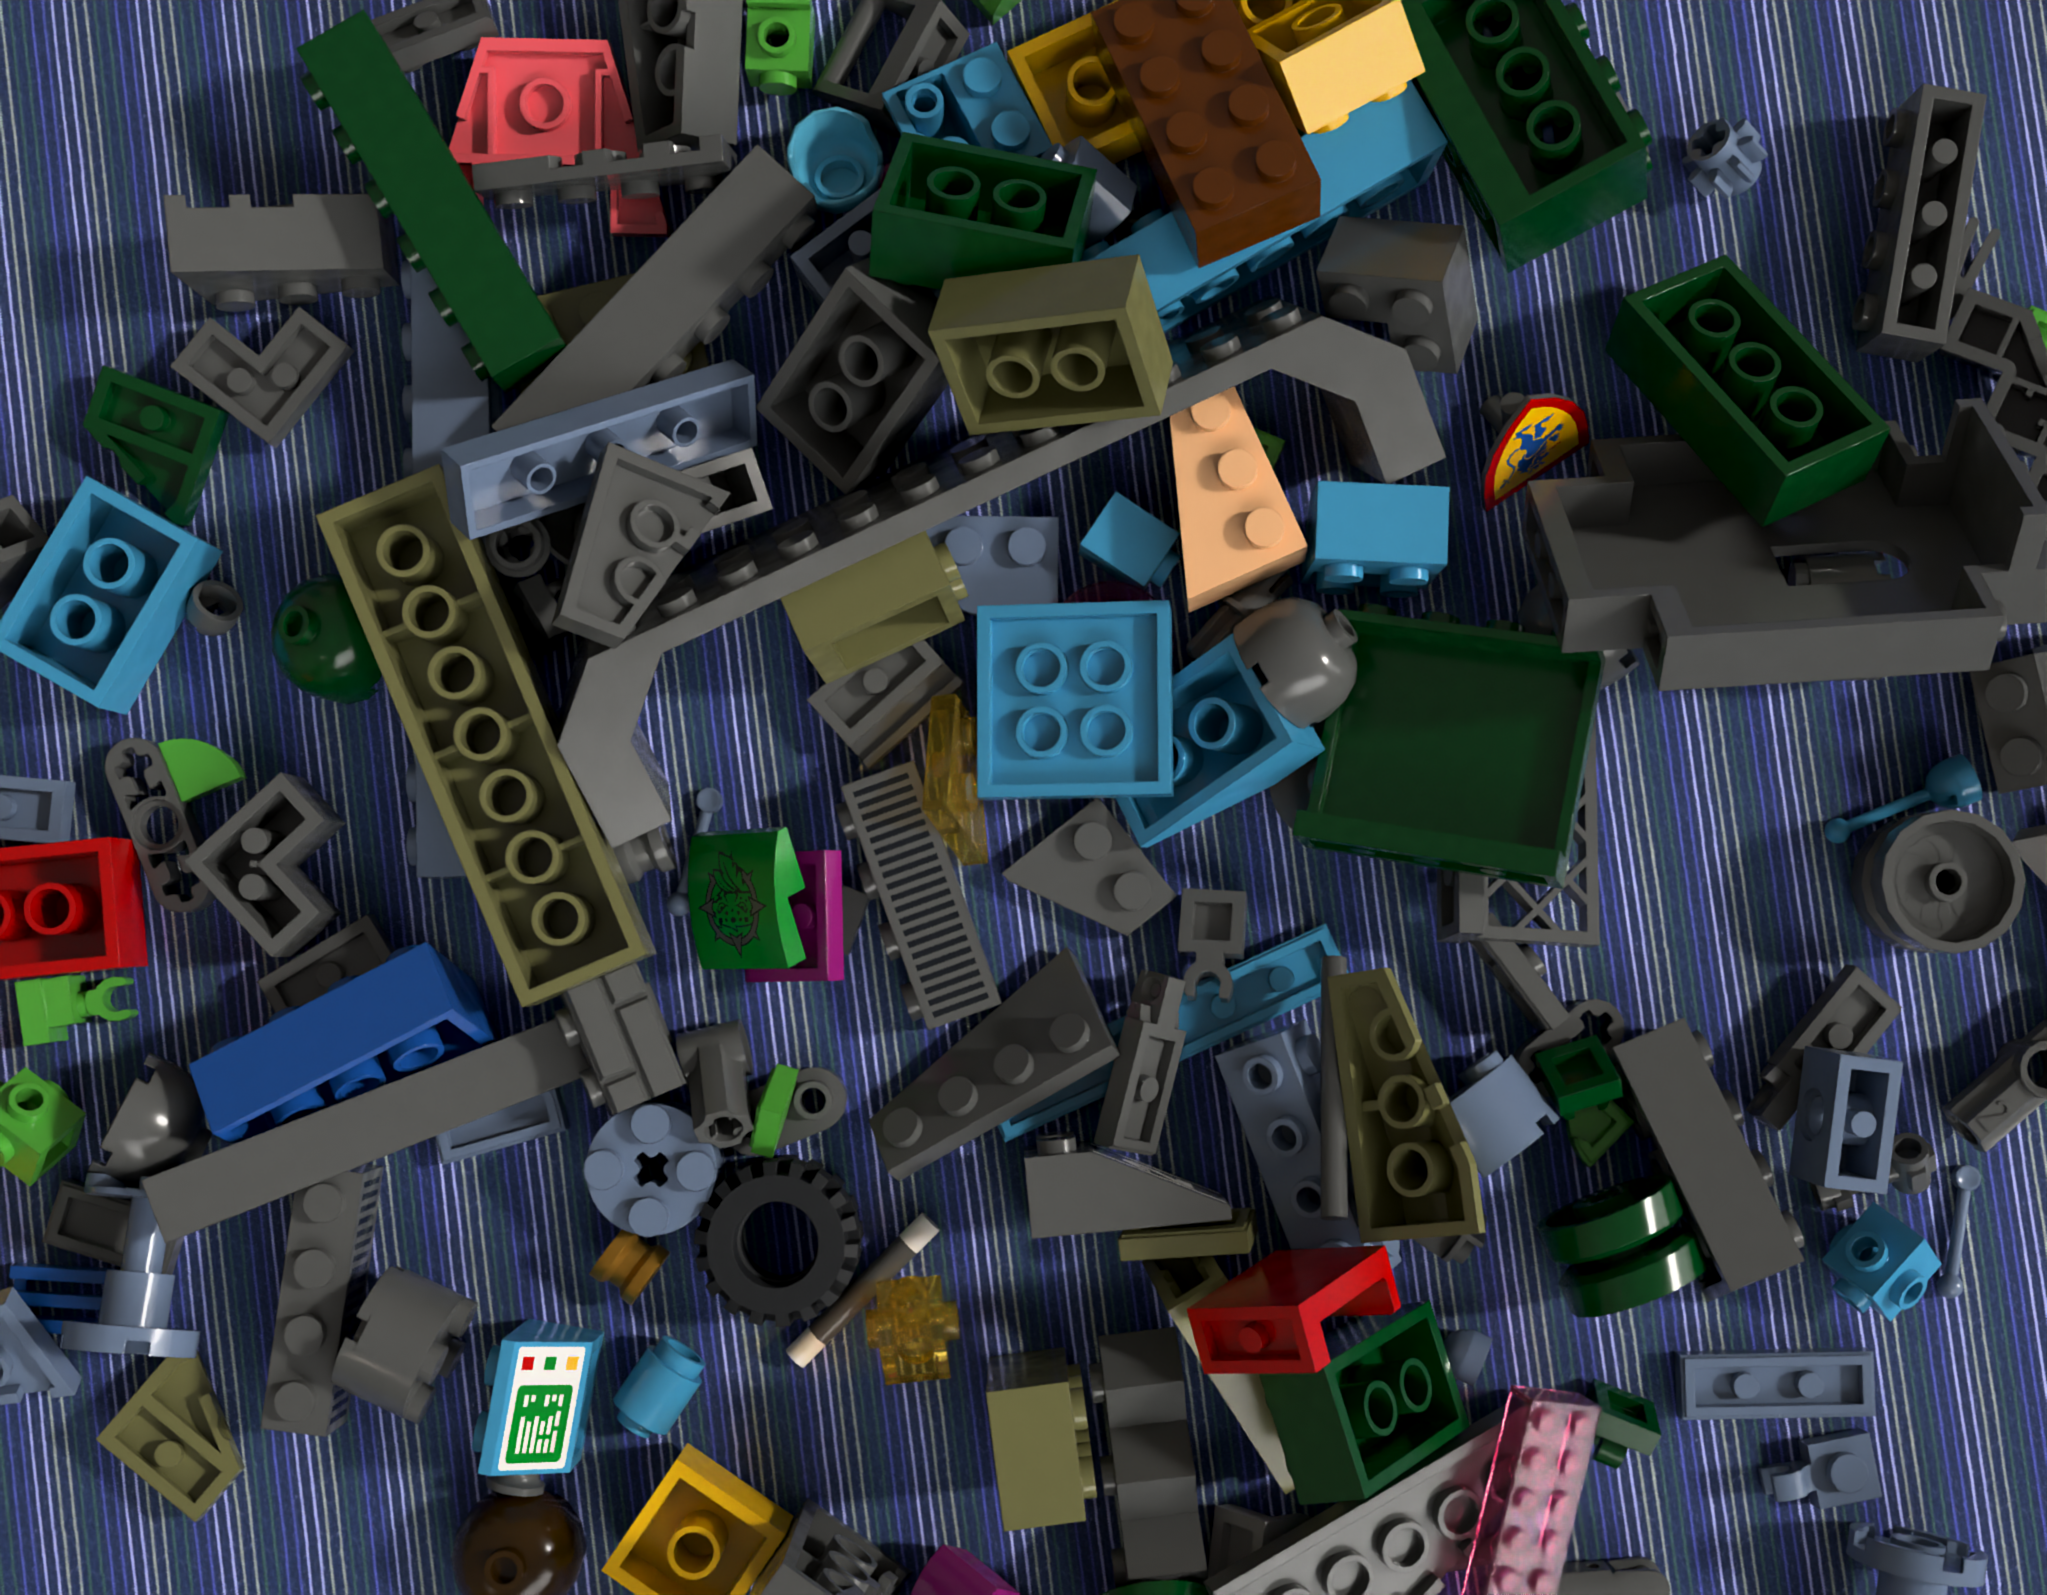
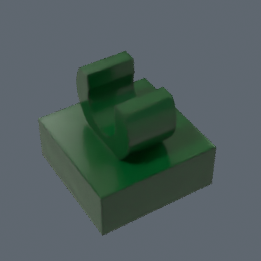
M1597 1035L1535 1053L1537 1073L1560 1116L1563 1115L1566 1120L1574 1119L1575 1111L1594 1105L1599 1110L1607 1108L1610 1100L1623 1097L1621 1078Z
M1593 1379L1583 1398L1588 1429L1591 1433L1589 1442L1597 1445L1592 1455L1593 1460L1618 1469L1626 1456L1628 1448L1651 1456L1661 1437L1654 1402Z

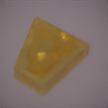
M956 693L931 696L922 810L963 866L987 864L988 848L983 800L977 798V718L970 716Z

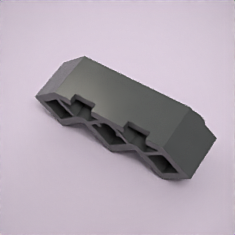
M1968 287L1949 327L1946 345L1940 348V355L2000 377L1986 406L1995 421L2004 427L2006 439L2014 452L2034 460L2029 469L2030 478L2043 499L2047 500V349L2043 342L2042 334L2032 310Z
M1176 1327L1098 1336L1101 1362L1088 1365L1093 1404L1106 1402L1112 1455L1100 1456L1104 1496L1117 1495L1123 1547L1111 1549L1115 1588L1145 1581L1181 1580L1204 1585L1203 1581L1208 1579L1198 1513L1196 1474L1187 1423L1184 1377Z

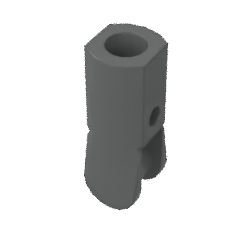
M1637 1556L1609 1560L1607 1562L1600 1560L1544 1565L1545 1595H1670L1668 1580L1660 1572L1656 1564L1647 1557Z

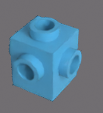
M1875 1202L1867 1208L1853 1225L1845 1226L1835 1235L1830 1244L1829 1252L1822 1258L1837 1278L1832 1289L1843 1300L1862 1314L1871 1307L1890 1322L1902 1309L1911 1308L1921 1299L1927 1288V1281L1942 1265L1922 1236Z

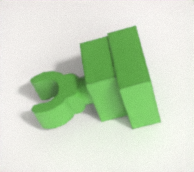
M66 975L14 982L23 1046L68 1041L67 1026L92 1022L91 1016L100 1015L109 1021H127L135 1018L139 1014L137 1009L119 1011L111 1003L112 992L117 987L132 985L134 979L131 977H110L103 980L96 989L88 991L85 975Z

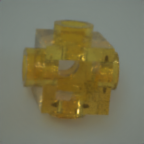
M941 1275L926 1277L906 1276L898 1280L876 1282L877 1309L866 1310V1331L869 1349L879 1348L886 1385L951 1378L949 1341L960 1340V1323L957 1300L945 1301Z

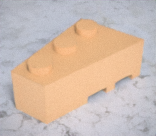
M1235 386L1169 416L1188 613L1305 562L1308 548L1307 542Z

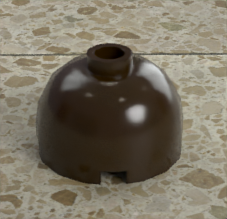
M544 1490V1493L539 1496L522 1497L493 1491L471 1508L457 1530L451 1557L455 1584L463 1595H567L580 1575L581 1565L585 1558L587 1546L583 1525L570 1503L557 1493L553 1496Z

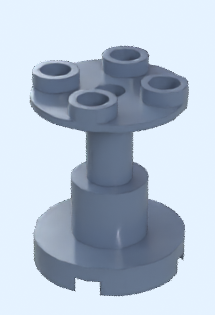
M87 1173L85 1194L131 1199L121 1268L120 1270L106 1269L98 1322L64 1320L62 1322L60 1348L114 1354H144L157 1357L196 1358L201 1331L167 1328L175 1275L162 1274L166 1243L163 1240L141 1180L148 1178L147 1176L140 1177L139 1188H126L125 1183L107 1174Z
M1857 1522L1849 1526L1846 1554L1855 1561L1879 1570L1876 1595H1947L1948 1586L1973 1588L1981 1587L1985 1584L1988 1555L1983 1551L1970 1552L1968 1558L1969 1544L1939 1534L1896 1525L1893 1527V1534H1891L1890 1538L1875 1536V1523Z

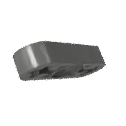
M126 738L119 741L107 754L105 773L156 900L164 908L173 912L194 913L206 909L214 902L216 897L199 879L200 883L191 887L192 899L185 894H175L173 885L181 881L178 866L173 861H163L161 863L159 858L160 855L175 854L188 847L190 853L188 855H178L177 859L184 873L194 874L183 861L199 848L205 840L190 803L181 801L157 742L142 738ZM134 753L138 756L151 758L152 765L144 770V777L149 789L160 791L165 789V796L149 797L137 804V797L149 796L144 782L140 778L127 776L126 769L131 768L135 764ZM167 807L175 813L178 819V830L169 842L159 844L150 837L147 823L150 815L155 810Z

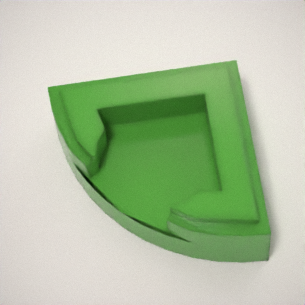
M184 738L158 743L182 802L191 803L247 779L240 764L232 756L212 744Z
M778 1063L776 1068H772L756 1110L753 1124L754 1130H752L749 1147H752V1153L773 1158L794 1092L798 1069Z
M1610 1100L1607 1108L1599 1110L1594 1105L1575 1111V1118L1566 1120V1130L1575 1154L1585 1166L1590 1168L1634 1121L1613 1100Z

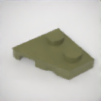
M198 1349L196 1358L166 1357L96 1438L100 1444L194 1522L200 1521L245 1468Z

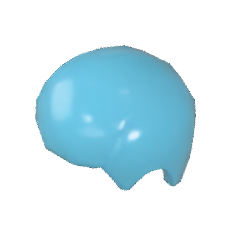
M835 106L813 110L794 126L787 146L789 171L796 180L815 196L819 211L831 214L851 211L879 190L885 170L883 151L871 129L870 122L864 116Z

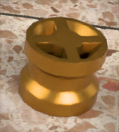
M622 1229L601 1255L589 1275L599 1282L610 1281L619 1288L620 1298L629 1305H632L661 1268L670 1252L661 1245L650 1246L638 1234Z

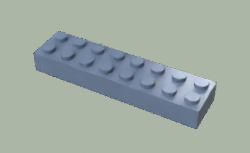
M730 359L441 448L450 521L469 540L585 503L600 452L608 442L677 471L757 446L754 374L734 359Z

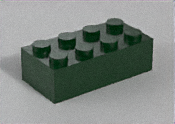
M1726 254L1623 297L1605 348L1606 353L1761 527L1865 480L1891 428Z

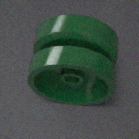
M1662 1174L1625 1181L1574 1200L1539 1221L1536 1231L1548 1259L1556 1263L1571 1264L1558 1283L1570 1312L1574 1316L1598 1317L1646 1304L1676 1291L1706 1271L1708 1261L1696 1233L1686 1228L1671 1227L1681 1217L1685 1208L1672 1177Z

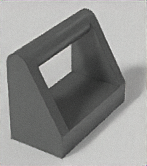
M860 0L812 92L833 106H839L861 114L870 122V125L893 137L900 138L901 134L882 100V93L956 60L970 33L942 0ZM884 9L908 20L869 93L844 86Z

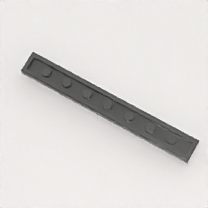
M650 982L645 983L668 1040L671 1043L672 1038ZM553 1019L141 1180L163 1240L165 1243H169L580 1079L579 1072L589 1068L580 1044L568 1048L556 1019Z

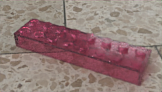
M1511 1385L1461 1595H1557L1602 1407L1578 1392Z

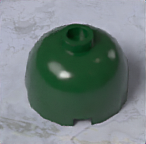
M327 573L299 583L285 595L275 612L271 628L272 653L280 670L296 687L317 698L348 705L369 699L378 692V690L371 689V687L380 680L382 673L340 574Z

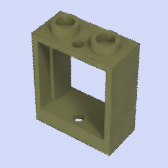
M925 530L780 599L804 653L825 683L828 684L966 621L958 601L969 595L946 543L942 542L933 547Z

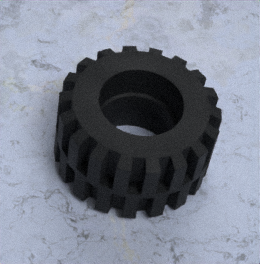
M784 1154L778 1158H759L753 1163L742 1166L727 1177L714 1190L715 1193L708 1203L705 1202L699 1215L702 1217L701 1224L695 1229L694 1244H699L700 1254L695 1258L699 1272H706L709 1281L705 1287L712 1297L719 1293L727 1301L723 1308L734 1316L738 1311L750 1315L749 1323L762 1326L765 1320L776 1321V1327L790 1326L793 1320L800 1318L805 1322L816 1317L824 1307H830L840 1297L846 1285H848L862 1252L863 1220L859 1221L857 1214L859 1206L854 1195L849 1196L843 1188L845 1182L836 1173L832 1176L823 1170V1164L813 1159L809 1162L798 1159V1155ZM768 1202H784L801 1209L810 1218L817 1232L818 1248L813 1261L804 1270L792 1275H777L760 1268L751 1259L744 1244L743 1230L748 1217L759 1206Z

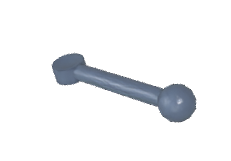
M714 788L702 789L697 795L696 802L701 811L693 836L700 832H707L712 814L717 813L723 806V797ZM690 847L677 891L672 893L667 900L668 911L674 916L686 915L690 910L688 896Z
M1959 1165L1953 1169L1951 1174V1181L1957 1188L1945 1274L1940 1276L1936 1283L1939 1293L1948 1299L1956 1298L1963 1291V1282L1958 1277L1970 1194L1981 1182L1980 1172L1971 1165Z

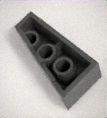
M618 0L638 152L643 148V143L667 140L673 142V145L688 146L691 148V151L700 150L699 136L722 134L731 148L736 146L743 0Z
M1681 1018L1612 1047L1608 1052V1057L1621 1078L1623 1097L1620 1098L1627 1115L1634 1121L1632 1124L1634 1132L1641 1141L1651 1138L1656 1149L1648 1153L1651 1172L1653 1175L1665 1174L1672 1177L1685 1207L1681 1217L1678 1219L1679 1226L1677 1227L1686 1228L1696 1233L1708 1261L1706 1269L1709 1277L1698 1281L1707 1303L1805 1261L1799 1248L1804 1247L1802 1232L1788 1210L1780 1212L1768 1188L1774 1185L1770 1167L1758 1149L1750 1151L1739 1129V1126L1744 1125L1741 1109L1728 1089L1720 1091L1709 1067L1714 1066V1057L1702 1033L1699 1030L1691 1032L1685 1018Z
M807 1498L792 1519L785 1537L756 1578L750 1595H897L912 1571Z

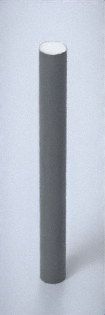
M1336 955L1321 958V1219L1331 1221L1348 1219L1347 1129L1327 980L1329 976L1347 974V958Z

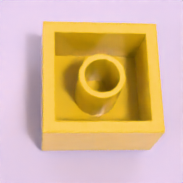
M1301 0L1247 29L1294 125L1307 135L1312 132L1315 134L1326 133L1340 127L1348 120L1349 112L1370 101L1382 102L1399 95L1406 89L1407 81L1426 72L1400 0Z
M687 1443L601 1571L635 1595H746L785 1537L793 1515Z

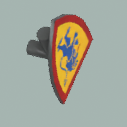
M1511 392L1503 398L1499 395H1494L1483 403L1480 413L1499 435L1489 451L1481 475L1480 493L1482 508L1485 512L1489 511L1526 486L1528 481L1535 480L1589 443L1588 424L1584 411L1569 397L1553 393L1526 395L1524 397L1520 393Z

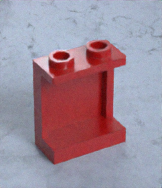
M1385 1245L1276 1250L1188 1307L1187 1313L1204 1374L1317 1373L1331 1362L1320 1323L1328 1316L1391 1315L1400 1309L1401 1302Z

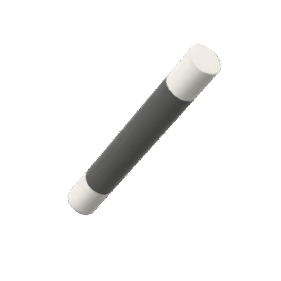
M922 1212L841 1293L840 1297L830 1307H827L786 1349L791 1359L804 1368L940 1231L937 1225Z

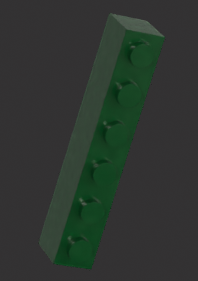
M361 10L297 47L298 53L309 69L308 72L299 76L300 80L319 110L323 111L331 106L341 125L331 130L335 139L352 165L363 160L373 179L363 184L381 215L386 219L395 214L406 232L397 237L396 241L414 270L418 273L427 268L438 287L428 294L446 324L451 327L459 322L468 336L470 342L462 346L461 350L478 378L482 382L492 377L502 390L507 393L540 374L567 345L365 10Z

